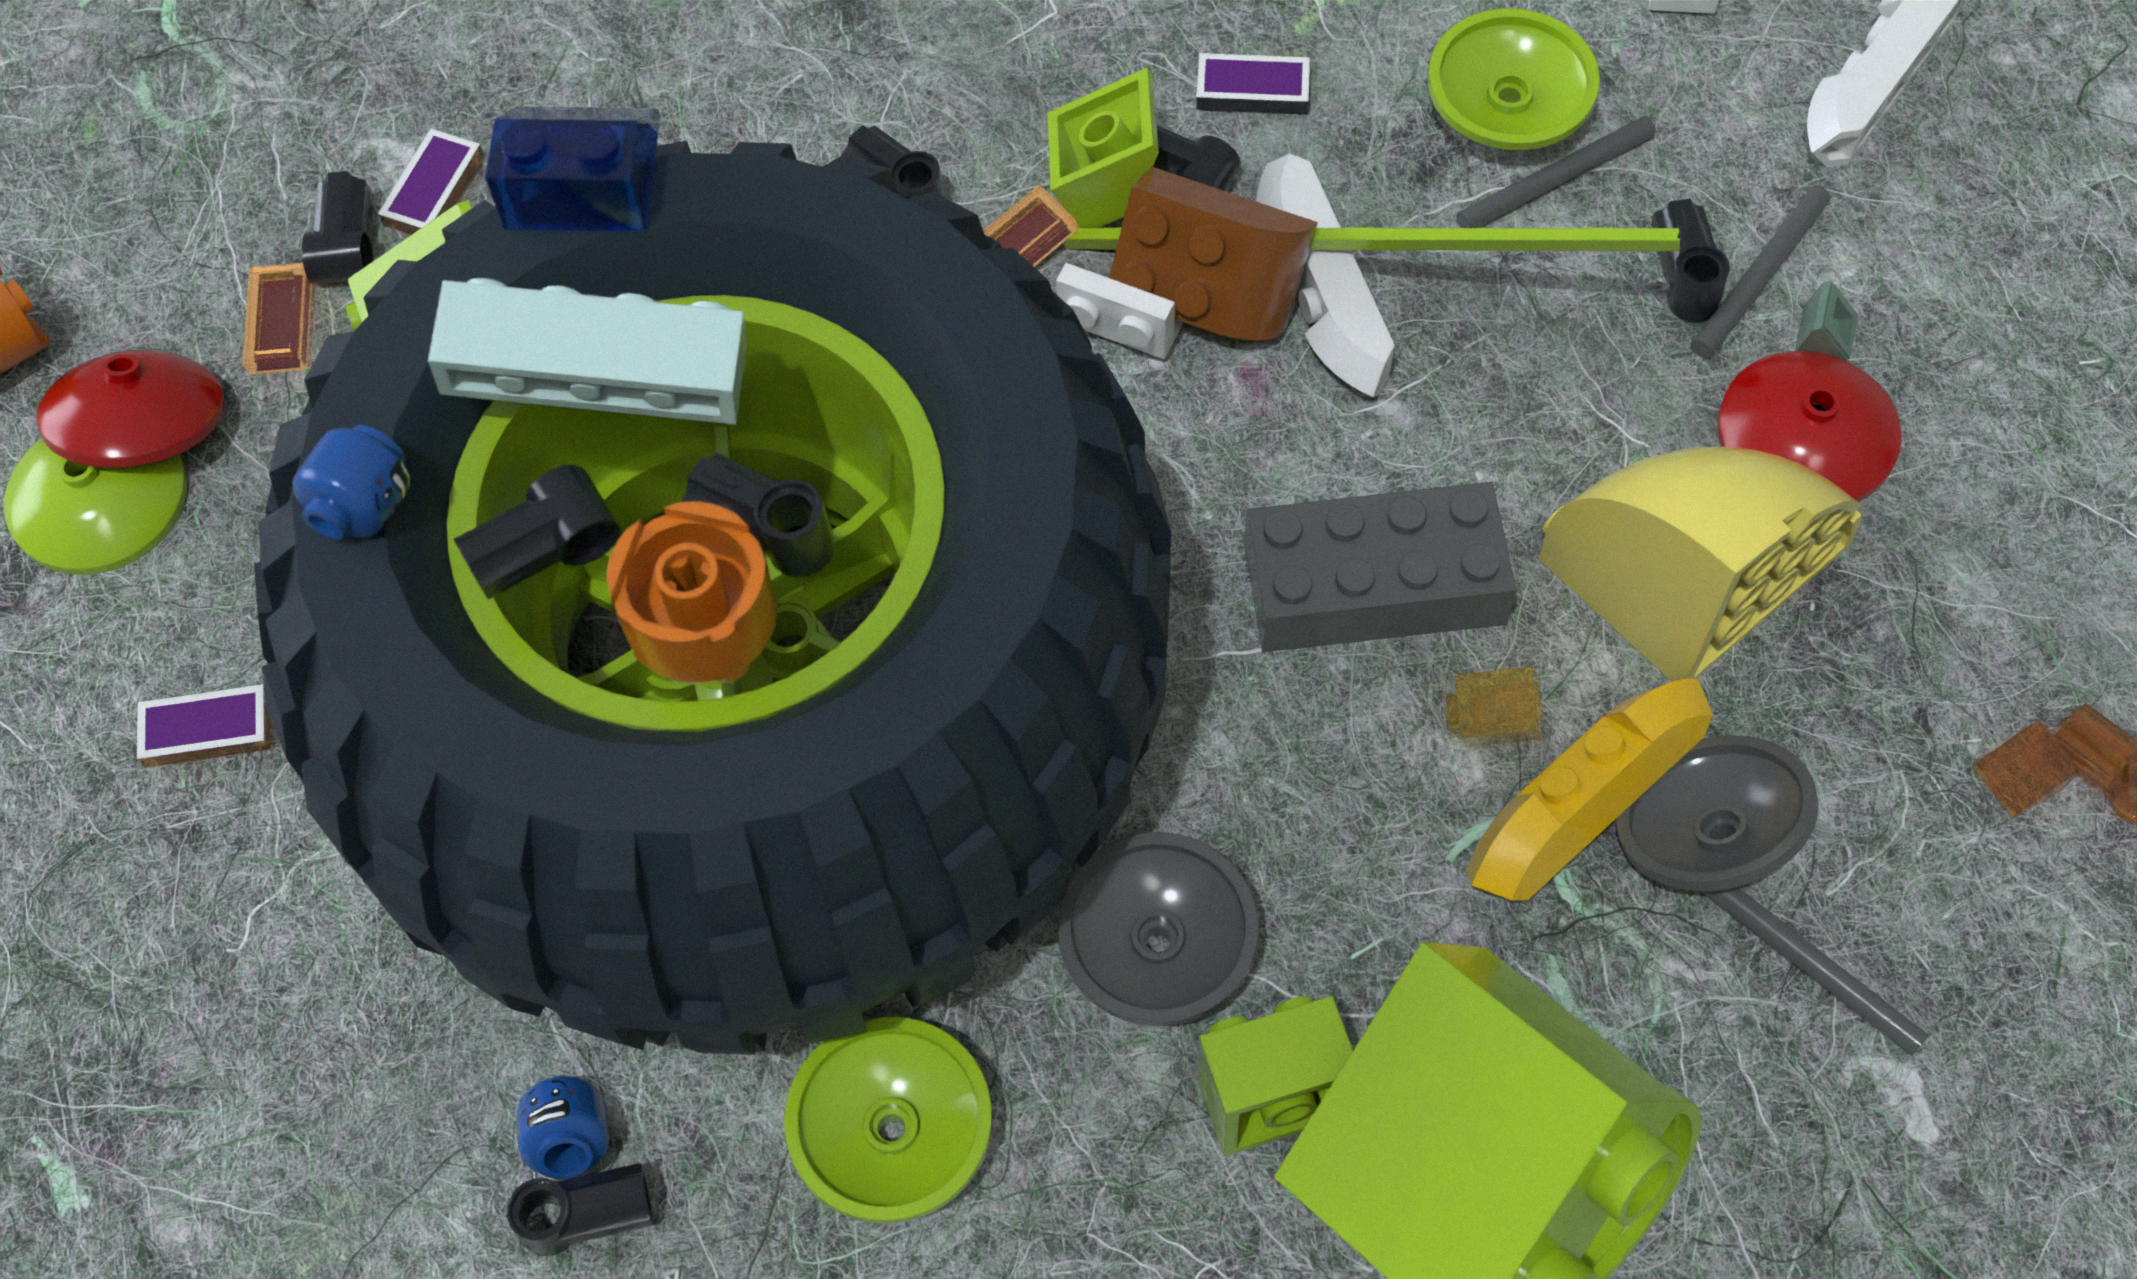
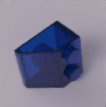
M518 107L495 118L485 180L504 230L646 232L661 118L659 109Z

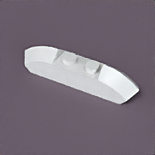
M1883 0L1877 8L1881 16L1877 19L1866 38L1864 45L1868 46L1863 54L1856 50L1853 51L1840 74L1823 78L1815 90L1809 106L1807 117L1809 145L1812 154L1826 167L1848 165L1953 24L1964 0Z
M1288 154L1267 163L1259 182L1256 202L1318 222L1316 228H1341L1310 161ZM1310 250L1299 285V303L1308 324H1315L1304 334L1314 352L1334 374L1357 390L1372 397L1378 396L1389 379L1395 344L1351 250Z

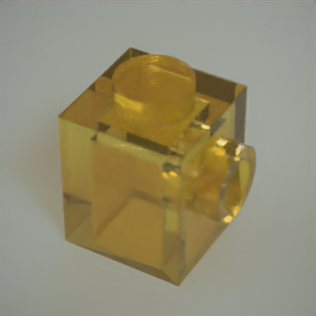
M1532 666L1455 675L1456 693L1446 694L1447 719L1450 731H1460V738L1469 747L1545 739L1539 675Z

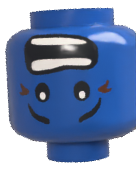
M356 425L352 429L337 428L329 430L317 443L292 481L294 496L304 509L301 514L304 522L316 533L331 540H341L344 535L361 539L370 538L377 534L384 527L408 492L410 486L409 473L404 465L405 455L401 448L383 432L369 426Z
M556 1076L544 1079L530 1087L520 1099L516 1115L518 1148L523 1162L533 1172L548 1178L566 1180L577 1177L592 1169L604 1157L609 1141L607 1111L601 1092L591 1082L573 1076Z

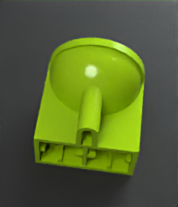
M1422 941L1277 1170L1274 1178L1387 1279H1608L1640 1243L1679 1185L1698 1142L1701 1129V1113L1695 1103L1675 1088L1663 1085L1486 947Z

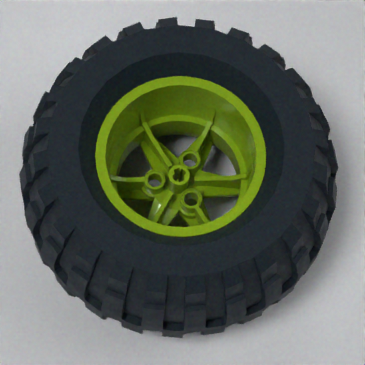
M687 140L635 150L634 161L587 170L584 161L580 160L534 179L537 188L534 192L500 206H495L483 200L442 229L445 243L419 261L398 259L367 292L363 299L368 316L355 331L327 336L304 379L309 401L302 412V416L281 424L279 427L269 471L272 483L265 510L266 517L258 522L261 562L254 563L262 655L268 663L262 666L267 712L287 761L304 784L307 811L345 861L355 870L416 947L446 957L465 980L509 1009L540 1017L544 1008L547 1007L557 1012L564 1025L568 1028L641 1050L644 1049L646 1041L663 1047L671 1032L676 1033L683 1048L698 1053L756 1055V1051H765L767 1033L801 1026L805 1038L811 1044L867 1032L862 1012L902 993L905 994L912 1007L917 1005L920 1007L968 983L976 972L973 956L983 944L996 952L1007 943L1012 946L1051 913L1066 895L1065 877L1074 863L1082 867L1087 863L1131 801L1133 771L1149 749L1165 701L1169 621L1171 529L1158 480L1145 457V431L1127 396L1100 352L1095 355L1092 352V345L1074 310L1053 292L1049 280L1013 247L1002 248L999 241L985 235L977 214L935 192L910 198L907 193L899 192L890 168L842 156L823 167L798 161L791 143L739 142L730 154L691 153ZM487 278L513 288L542 290L548 286H563L574 289L582 295L616 298L621 294L632 293L644 295L659 303L690 306L695 302L710 301L722 304L730 310L744 311L747 348L736 424L440 395L428 358L443 280L467 283L471 279ZM356 425L372 427L390 437L405 455L404 465L408 470L410 481L408 492L384 527L373 537L356 539L344 535L341 540H331L323 537L304 522L301 515L304 509L294 496L293 478L317 443L329 430L337 428L352 429ZM716 453L777 482L794 479L807 482L818 491L829 523L838 526L832 530L835 538V552L831 561L821 571L811 576L795 578L784 575L773 566L768 554L764 553L776 595V624L766 647L750 663L746 674L738 680L729 683L717 681L685 683L667 679L641 664L635 658L632 650L593 673L577 678L568 674V645L587 605L592 602L617 614L607 584L608 562L614 547L599 559L585 565L569 566L564 565L560 561L488 600L454 541L458 536L525 502V495L529 487L537 478L549 470L571 464L582 466L588 473L620 525L621 537L637 521L641 520L642 525L664 515L663 507L681 502L687 488L689 474L702 457L708 459ZM896 573L891 585L877 606L843 642L837 641L828 634L822 622L818 620L820 617ZM798 635L804 637L800 643L794 646H777V643L787 636Z

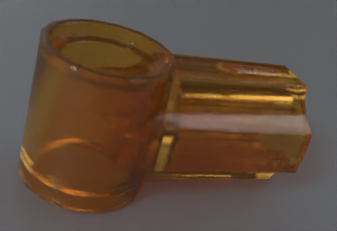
M2085 703L2067 719L2051 739L2047 748L2109 794V801L2113 810L2121 819L2137 825V740Z

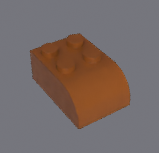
M1151 167L1131 188L1109 278L1174 301L1175 320L1235 339L1251 341L1275 339L1281 336L1287 329L1318 222Z

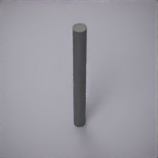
M1643 116L1459 211L1456 215L1459 226L1461 228H1478L1653 137L1656 133L1653 121L1648 116Z
M1812 186L1691 342V348L1697 355L1709 358L1828 204L1831 197L1825 188Z
M1739 887L1716 891H1701L1911 1056L1929 1036V1034Z

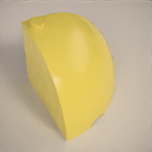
M1696 447L1677 450L1638 461L1618 470L1593 484L1567 504L1560 507L1551 515L1542 528L1545 538L1538 559L1670 681L1698 678L1851 545L1861 522L1862 514L1857 511L1861 505L1827 478L1799 463L1778 455L1734 447Z

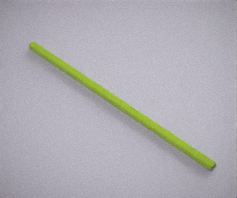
M1122 227L1078 228L1079 230L1064 241L1063 245L1066 249H1116ZM1345 227L1316 228L1310 250L1679 251L1680 238H1678L1679 228Z

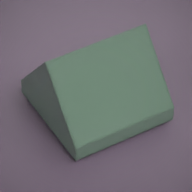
M1832 281L1823 282L1804 305L1795 351L1821 352L1849 361L1858 314Z

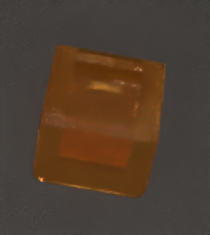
M2036 721L2024 728L1973 766L2013 818L2065 789L2079 771L2074 761L2040 721Z

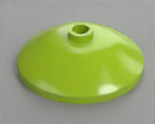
M1518 8L1487 10L1471 15L1456 23L1447 30L1436 44L1428 71L1430 96L1443 119L1467 138L1489 147L1505 150L1542 148L1555 144L1573 134L1590 116L1596 103L1600 85L1599 68L1595 56L1588 44L1576 31L1549 15Z
M41 438L26 451L9 478L4 497V514L7 527L19 547L31 559L48 569L75 575L98 574L118 569L150 552L174 527L182 512L187 496L188 480L186 467L180 454L139 466L118 468L88 466L62 458L50 450Z
M879 1017L864 1020L867 1032L823 1041L803 1062L791 1084L786 1100L784 1113L785 1139L788 1152L800 1178L808 1189L828 1207L845 1216L864 1222L887 1224L911 1221L933 1213L948 1204L962 1192L977 1173L987 1152L991 1137L992 1107L990 1094L985 1078L975 1059L960 1042L947 1032L934 1025L911 1018ZM898 1122L905 1127L903 1135L898 1140L886 1141L880 1136L882 1128L887 1123Z

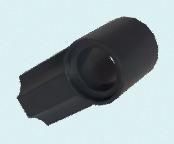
M862 125L849 136L846 149L841 154L842 157L890 168L897 190L909 194L910 198L930 192H935L946 198L939 162L933 155L923 151L911 152L877 126L868 128Z
M1157 125L1159 153L1153 167L1223 191L1226 190L1241 165L1240 157L1232 146L1214 136H1202L1195 142Z
M330 172L323 181L318 182L313 232H306L302 240L304 271L311 284L348 282V278L374 261L372 243L368 234L371 190L366 179L354 177L349 172Z
M1691 198L1674 200L1662 210L1654 212L1652 218V228H1679V251H1659L1670 285L1667 302L1671 312L1678 318L1688 322H1702L1710 319L1720 306L1730 270L1729 261L1725 254L1715 246L1703 206L1694 204Z
M718 453L708 459L702 457L689 474L687 488L681 502L711 503L737 514L748 525L749 531L755 536L763 552L768 554L773 566L782 574L795 578L811 576L821 571L831 561L835 552V538L823 501L818 491L807 482L795 479L777 482ZM805 525L798 531L785 533L792 527Z
M571 464L549 470L537 478L529 487L525 495V502L454 539L460 553L488 600L560 561L564 565L569 566L585 565L599 559L615 546L621 535V527L582 466Z
M641 1163L557 1182L547 1178H533L522 1183L513 1191L507 1203V1219L511 1229L529 1252L539 1256H554L565 1251L574 1243L653 1225L649 1191ZM544 1204L560 1206V1215L550 1228L544 1231L527 1229L529 1216L537 1207Z

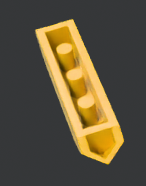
M1686 678L1675 680L1624 700L1604 715L1501 810L1483 834L1465 870L1471 886L1512 901L1529 900L1705 737L1713 712L1699 679Z

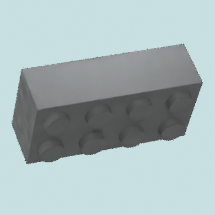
M1493 481L1247 509L1244 548L1262 653L1507 625L1517 589Z

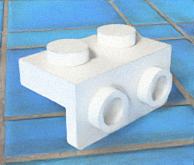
M1065 263L1056 280L1057 295L1074 310L1085 331L1165 360L1184 323L1175 320L1174 301Z

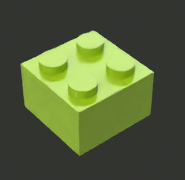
M1311 996L1295 997L1279 1004L1274 1009L1273 1014L1250 1021L1245 1016L1229 1017L1213 1024L1208 1029L1207 1034L1199 1036L1198 1084L1223 1157L1293 1136L1303 1131L1353 1052L1333 996L1313 1001Z

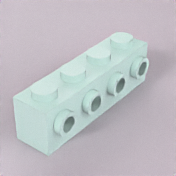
M475 278L467 283L443 280L428 362L440 395L736 424L747 348L744 311L730 310L722 304L710 301H699L692 303L690 306L659 303L644 295L632 293L621 294L616 298L582 295L574 289L563 286H548L542 290L513 288L487 278Z

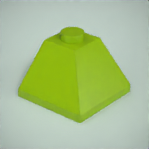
M1148 67L1047 112L1050 191L1079 228H1100L1123 218L1132 186L1154 166L1159 151L1153 74Z

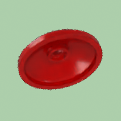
M126 350L91 359L63 374L41 398L37 407L36 421L43 442L50 450L62 458L95 467H131L170 458L201 442L216 428L222 419L225 399L217 376L204 365L188 357L159 350Z
M1814 351L1780 352L1763 357L1744 368L1726 390L1719 408L1717 420L1718 438L1721 447L1758 450L1799 463L1833 482L1857 502L1867 498L1885 482L1897 462L1902 442L1901 424L1897 410L1882 386L1856 365L1842 358ZM1812 405L1820 406L1826 411L1816 410Z

